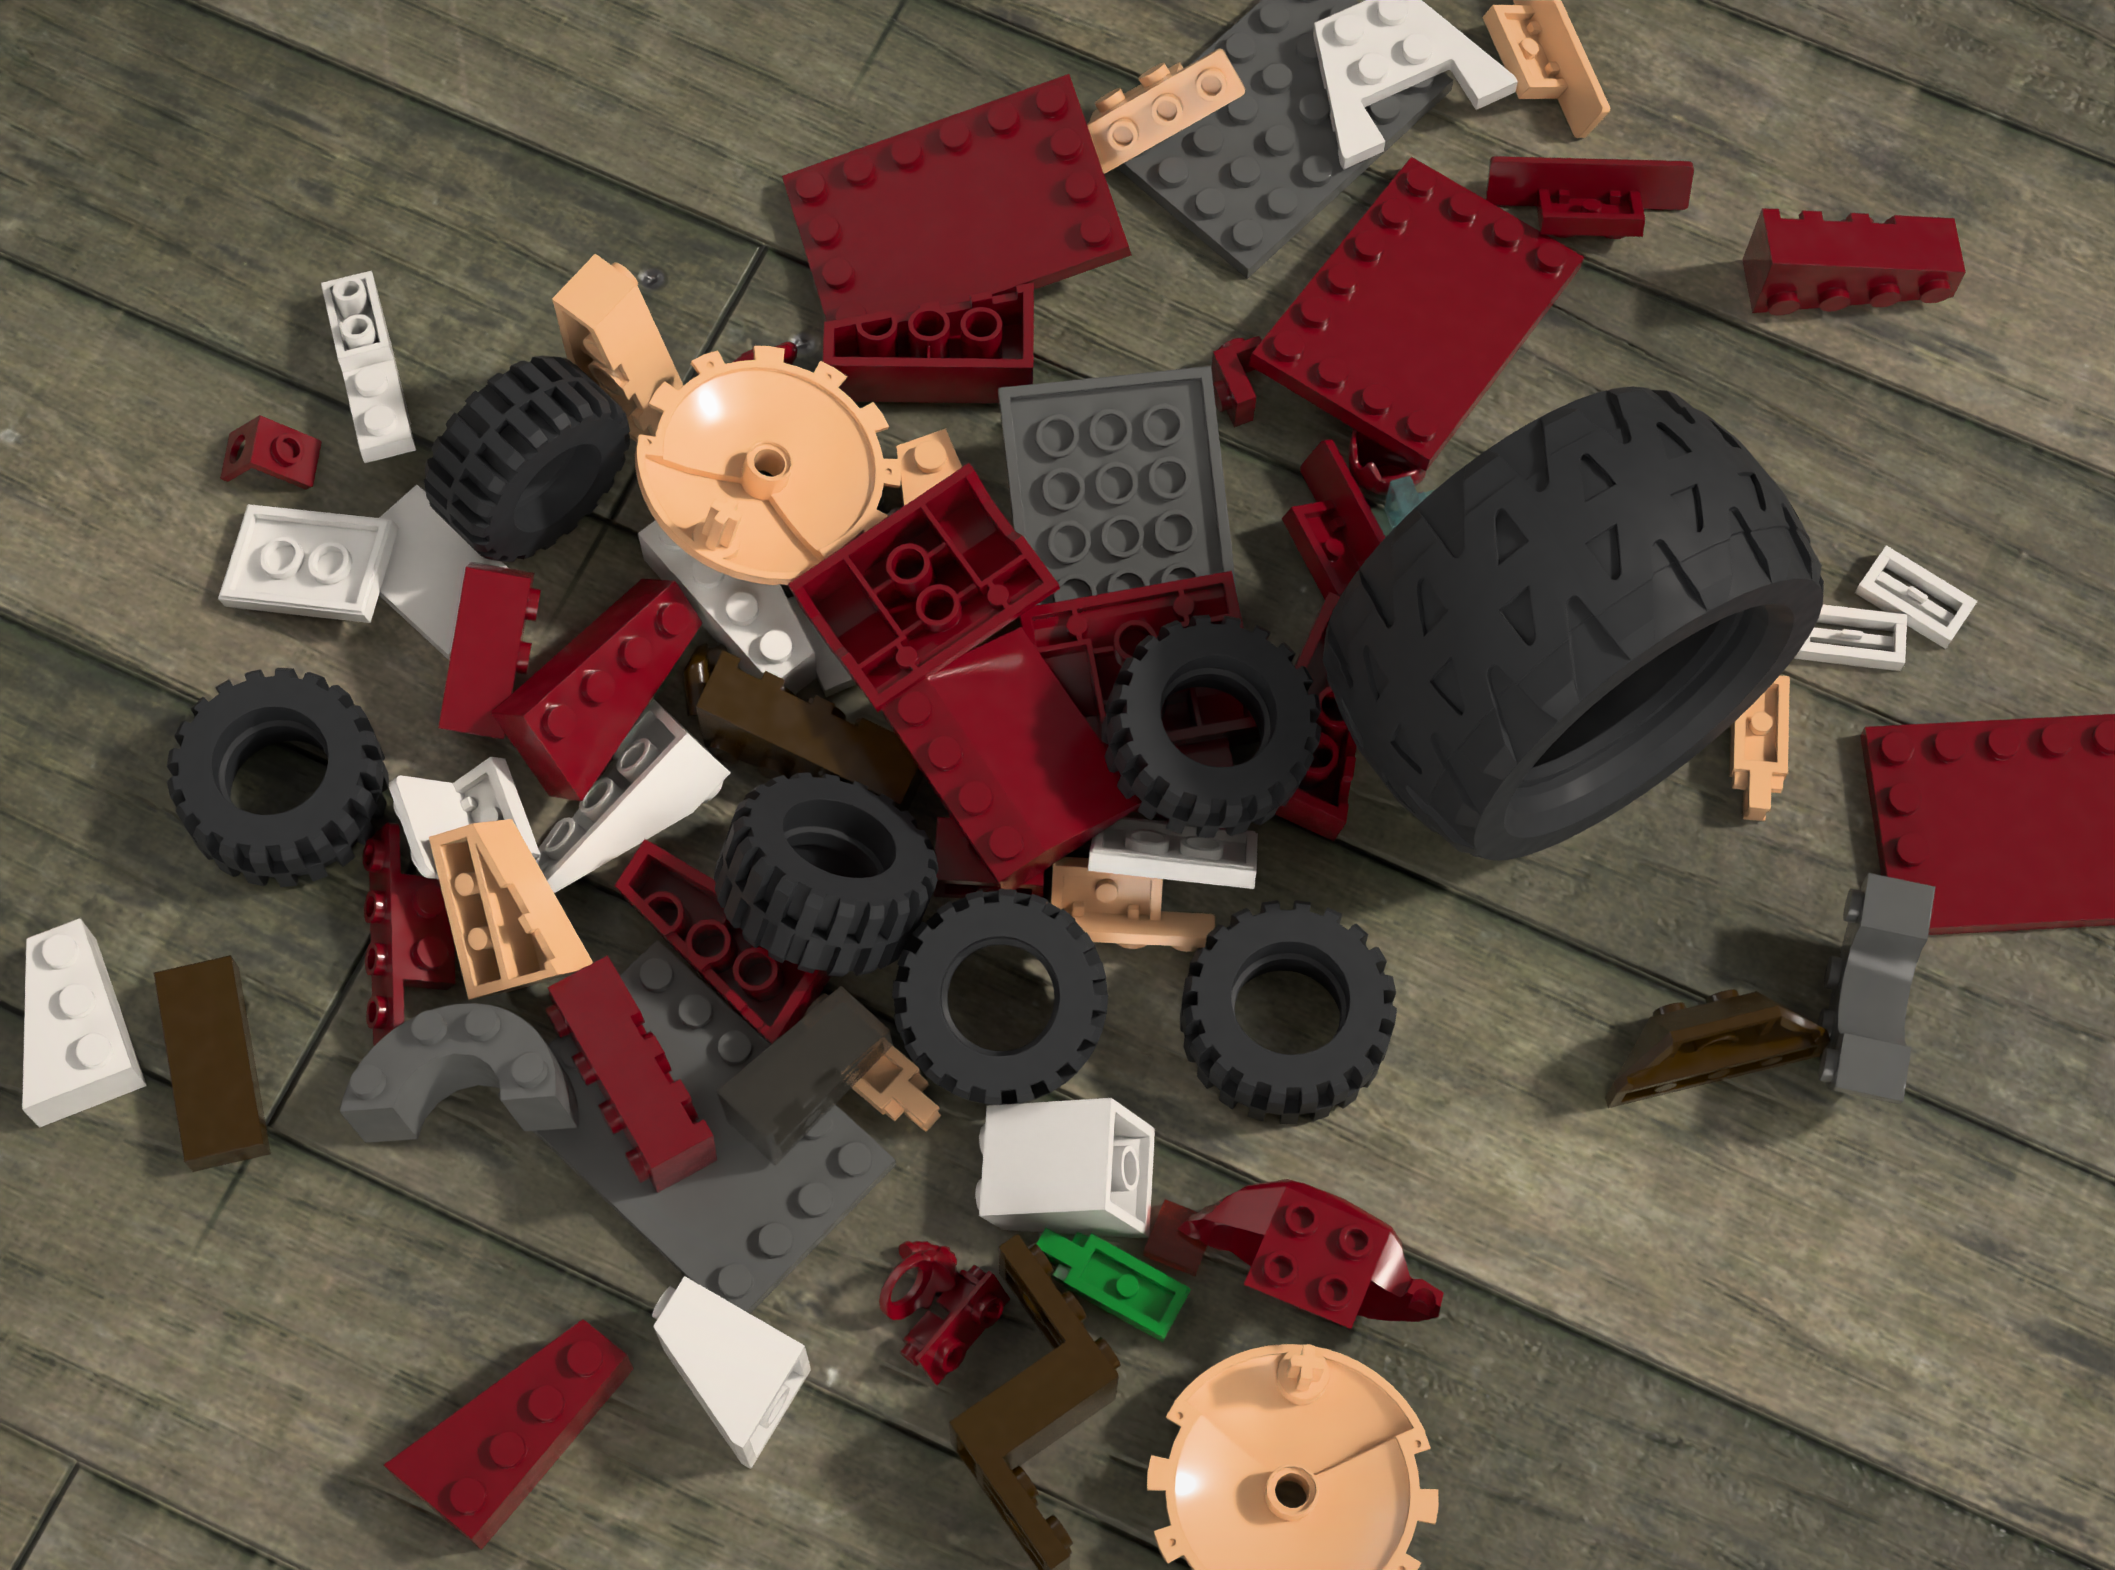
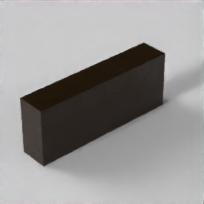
M229 955L153 972L184 1162L192 1172L270 1155L266 1122L238 965L232 956Z

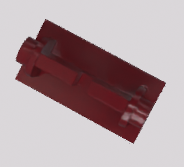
M972 1265L968 1271L962 1269L959 1272L958 1280L953 1289L944 1291L936 1300L940 1307L949 1312L947 1317L943 1320L928 1310L908 1335L902 1339L906 1345L900 1350V1354L916 1367L920 1365L931 1381L938 1386L949 1372L959 1367L966 1356L967 1350L982 1332L997 1322L1010 1297L991 1271L985 1273L976 1265Z

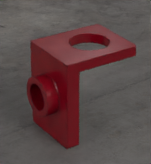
M259 415L229 434L220 479L229 482L253 468L307 490L314 485L322 442L317 438ZM245 440L243 452L240 458L236 461L238 450L243 441Z

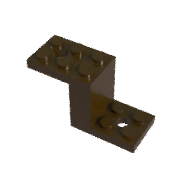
M1016 1234L999 1246V1274L1053 1350L949 1421L950 1441L1037 1570H1069L1070 1555L1072 1554L1070 1546L1073 1542L1054 1514L1045 1519L1036 1507L1039 1504L1035 1498L1039 1493L1021 1465L1116 1399L1119 1379L1116 1369L1121 1364L1104 1338L1100 1337L1094 1341L1083 1324L1087 1316L1075 1296L1069 1290L1060 1294L1049 1276L1054 1272L1053 1267L1036 1243L1027 1247L1019 1234Z

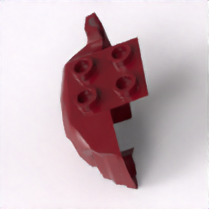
M1283 1179L1245 1186L1237 1192L1227 1195L1216 1204L1205 1206L1199 1213L1192 1214L1177 1228L1185 1235L1199 1239L1207 1246L1234 1253L1250 1265L1251 1268L1244 1285L1350 1329L1357 1315L1369 1319L1420 1322L1439 1317L1444 1292L1423 1279H1414L1410 1276L1404 1258L1402 1242L1393 1227L1346 1199L1308 1184Z

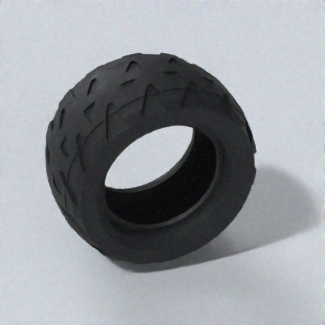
M1634 386L1614 388L1577 399L1528 423L1477 456L1416 506L1370 554L1342 593L1326 629L1323 663L1327 671V680L1338 705L1337 707L1358 750L1396 800L1432 832L1440 834L1458 851L1493 861L1510 860L1559 844L1621 810L1673 774L1731 726L1774 683L1810 636L1823 607L1824 581L1820 575L1822 565L1810 545L1809 535L1786 495L1735 436L1707 414L1693 408L1680 396L1670 391L1650 390Z

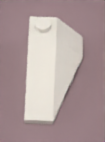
M654 699L644 709L612 756L613 761L601 778L595 781L583 801H580L579 809L574 816L558 821L538 848L540 855L534 859L554 893L642 843L644 839H649L692 814L702 803L710 801L717 795L722 787L723 780L730 774L715 756Z

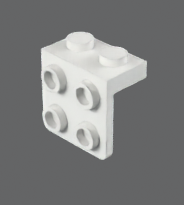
M489 757L453 783L401 775L389 782V790L394 801V810L403 826L411 849L412 861L419 872L426 878L439 879L429 837L472 823L512 819L533 857L535 858L540 855L506 759Z

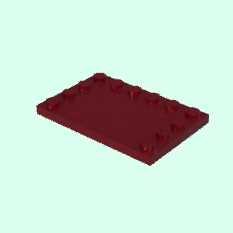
M1070 74L782 176L826 321L891 310L897 315L919 309V304L938 300L940 306L970 301V294L991 291L992 296L1015 292L1016 285L1034 282L1035 290L1132 256Z
M1411 156L1252 352L1249 366L1426 472L1580 270L1584 257L1551 237L1541 234L1539 230Z
M2115 714L1864 727L1860 737L1881 876L1935 886L1928 935L2115 925Z

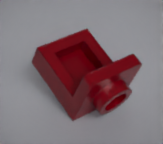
M1261 336L1247 340L1244 338L1232 339L1220 346L1218 350L1213 351L1211 371L1215 405L1220 412L1227 411L1234 427L1251 422L1254 419L1256 395L1246 373L1256 370L1249 366L1252 352L1262 341Z

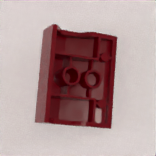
M967 463L788 583L802 611L877 712L926 677L935 674L1060 589L1058 582L1024 536L1013 529L993 502L970 463Z
M1232 571L1036 605L1020 616L1022 629L1106 750L1109 745L1102 741V723L1107 713L1105 707L1126 658L1133 656L1136 646L1148 635L1157 638L1162 626L1176 620L1181 622L1183 629L1187 628L1191 617L1199 615H1209L1211 617V624H1221L1224 616L1240 618V628L1244 629ZM1208 687L1183 689L1170 695L1162 706L1161 720L1163 727L1175 747L1228 738L1230 747L1260 742L1259 731L1251 713L1240 701L1221 690Z

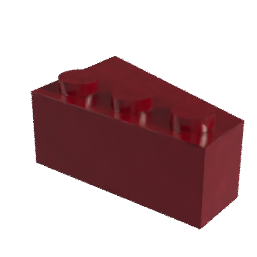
M470 562L466 566L438 728L504 739L506 734L491 712L513 693L517 673L527 675L532 643L523 642L526 620L536 622L541 595L540 589L532 588L535 573L477 562Z

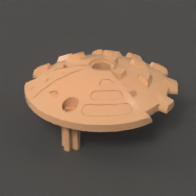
M754 346V360L737 361L727 364L724 363L719 351H714L691 361V365L699 375L686 383L679 391L665 381L655 391L648 406L661 413L662 416L655 437L638 435L634 454L638 484L644 501L657 523L673 542L702 564L733 578L767 585H788V583L889 516L877 510L883 487H900V460L883 459L881 447L876 436L877 432L887 430L889 425L874 402L860 409L848 395L839 389L847 376L822 361L819 362L813 373L803 368L783 363L785 350L783 348ZM757 470L769 472L774 477L762 475Z
M1311 1344L1268 1345L1235 1354L1215 1364L1189 1384L1174 1401L1166 1418L1181 1428L1174 1441L1170 1457L1166 1459L1151 1455L1147 1472V1491H1165L1166 1510L1170 1526L1155 1530L1154 1537L1158 1549L1167 1564L1183 1556L1192 1570L1419 1569L1421 1562L1406 1554V1551L1413 1538L1417 1521L1436 1524L1439 1503L1438 1489H1420L1414 1454L1430 1450L1431 1447L1425 1430L1410 1405L1377 1372L1344 1354L1315 1347ZM1286 1481L1298 1483L1306 1493V1502L1297 1508L1284 1506L1276 1497L1275 1488L1277 1485Z

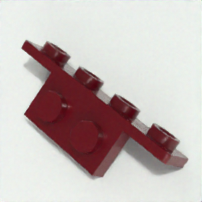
M1493 156L1489 162L1486 200L1494 205L1536 206L1540 233L1545 235H1554L1560 238H1569L1575 235L1604 236L1610 239L1643 237L1645 226L1643 209L1685 210L1688 208L1694 167L1691 161Z
M1329 439L1321 441L1300 466V472L1316 502L1291 507L1282 517V521L1324 599H1326L1329 592L1341 597L1353 576L1385 538L1346 462L1343 460L1334 441Z
M386 823L372 838L367 840L363 851V866L366 871H369L370 891L364 903V918L367 923H370L371 943L367 948L365 956L366 973L372 977V996L367 1005L366 1021L368 1027L373 1029L374 1046L393 1029L404 1023L403 986L448 990L455 984L454 939L439 879L426 878L424 876L401 874L400 827L396 823Z

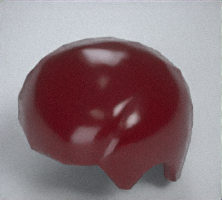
M1353 429L1348 449L1349 469L1354 479L1366 490H1370L1378 495L1392 496L1407 493L1423 481L1426 475L1424 470L1356 429Z

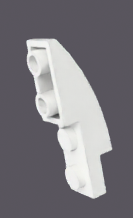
M372 271L321 283L336 353L342 369L359 449L364 463L416 451L408 409Z

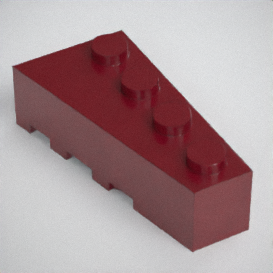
M639 580L491 712L549 797L583 801L703 624L675 580Z
M644 839L615 884L616 888L626 901L778 1053L783 1054L831 976H827V971L816 969L813 973L798 970V965L787 960L780 963L768 957V950L760 945L757 948L753 947L744 939L743 930L741 928L734 929L727 920L724 913L725 908H721L714 889L716 882L714 879Z
M608 955L547 987L553 1005L545 1008L546 1014L559 1038L561 1039L570 1034L579 1050V1053L571 1056L585 1085L589 1086L596 1082L606 1099L598 1104V1108L612 1134L614 1135L623 1130L633 1149L624 1154L639 1183L650 1179L656 1192L659 1193L716 1162L715 1142L711 1130L704 1119L697 1122L699 1117L692 1104L691 1096L681 1079L674 1081L669 1072L672 1069L664 1050L651 1031L646 1032L642 1025L645 1023L642 1013Z

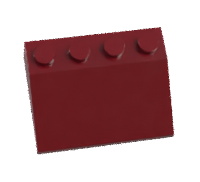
M1022 627L964 653L881 708L886 721L1000 889H1017L1125 817L1142 803L1136 795L1126 799L1118 789L1117 784L1121 774L1119 771L1115 773L1109 772L1104 757L1107 751Z

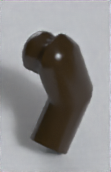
M707 643L701 644L696 647L683 671L687 716H698L696 705L722 651L728 652L725 645L716 644L708 646Z

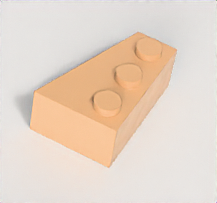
M512 819L472 823L429 837L468 1000L507 993L568 976L593 963Z

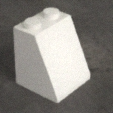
M1112 1098L989 1105L986 1108V1122L981 1127L979 1134V1144L983 1154L982 1179L978 1181L975 1191L979 1216L1002 1230L1043 1232L1046 1227L1055 1233L1076 1234L1079 1232L1084 1235L1092 1233L1095 1236L1149 1238L1155 1128Z
M684 1276L677 1289L670 1286L660 1297L652 1314V1317L657 1319L653 1327L663 1350L741 1464L751 1469L811 1371L806 1348L803 1344Z

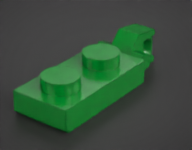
M1045 1227L1036 1243L1046 1255L1051 1265L1056 1267L1052 1278L1063 1284L1065 1289L1162 1343L1191 1291L1186 1285L1092 1233L1088 1237L1077 1232L1073 1240L1070 1241Z

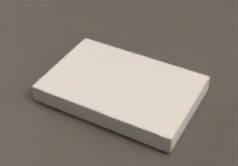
M415 485L379 517L392 519L399 527L379 596L450 661L466 566L470 562L508 567L501 561L490 560L480 556L432 509L426 497V492L418 485Z
M248 504L218 599L225 607L371 623L399 527L392 519Z
M1123 817L1092 838L1088 871L1254 889L1258 838V833H1255V831L1246 830L1244 833L1229 836L1225 828H1219L1214 838H1202L1196 835L1197 827L1186 825L1182 834L1166 829L1168 824L1166 821Z

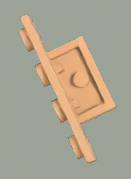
M1513 0L1515 5H1492L1482 18L1504 67L1518 81L1516 87L1518 98L1558 99L1574 137L1586 138L1610 112V106L1562 1Z
M1217 49L1185 68L1182 67L1180 62L1170 68H1167L1165 63L1158 64L1138 78L1141 84L1125 94L1121 88H1117L1095 102L1097 110L1093 111L1087 126L1103 173L1111 171L1244 95L1245 87L1223 49Z
M1063 857L1053 864L1051 904L1061 910L1063 908L1075 918L1076 922L1088 933L1093 942L1116 943L1127 949H1139L1147 945L1172 946L1179 951L1193 952L1197 948L1205 947L1207 935L1215 928V915L1161 911L1163 879L1088 871L1089 858Z

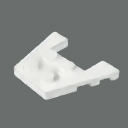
M1365 0L1314 23L1313 37L1324 89L1327 90L1331 109V124L1333 132L1335 131L1339 162L1343 170L1384 152L1385 140L1365 107L1447 70H1451L1476 110L1516 92L1518 81L1512 73L1422 0Z

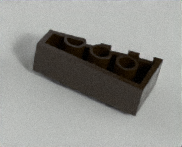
M724 650L722 651L696 705L704 746L708 748V751L713 756L730 764H737L740 760L758 767V771L770 780L783 775L790 779L796 773H811L812 777L821 778L824 774L839 776L842 782L853 784L856 781L869 786L868 791L878 796L883 793L895 801V807L901 812L909 810L924 775L894 732L863 717L858 718L853 725L845 721L846 715L834 703L817 695L815 698H809L807 701H804L783 686L786 680L766 670L762 678L758 679L737 668L741 658Z

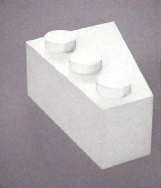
M81 918L27 938L22 1110L39 1127H42L147 1086L97 940Z

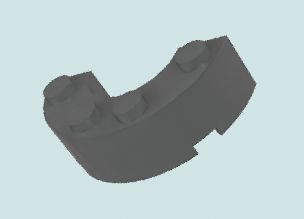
M1868 873L1860 890L1852 888L1849 890L1843 914V920L1848 922L1840 955L1839 957L1830 956L1824 976V988L1832 990L1829 1009H1821L1817 1025L1828 1031L1831 1039L1823 1051L1818 1073V1080L1825 1082L1829 1090L1893 1104H1901L1904 1101L1912 1048L1906 1046L1905 1042L1907 1004L1915 968L1921 951L1928 940L1935 886Z
M476 1003L455 1004L427 1010L393 1029L368 1052L353 1072L340 1107V1113L365 1143L418 1139L425 1119L440 1101L457 1090L477 1085L498 1087L500 1089L501 1101L524 1131L578 1128L579 1118L578 1101L573 1084L540 1034L523 1018L510 1011Z

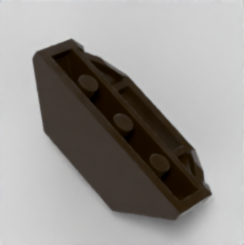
M1736 989L1725 990L1706 998V1004L1686 1008L1683 1002L1668 1004L1656 1009L1653 1012V1017L1649 1018L1608 1091L1605 1100L1608 1108L1819 1057L1831 1039L1828 1031L1757 991L1739 995Z

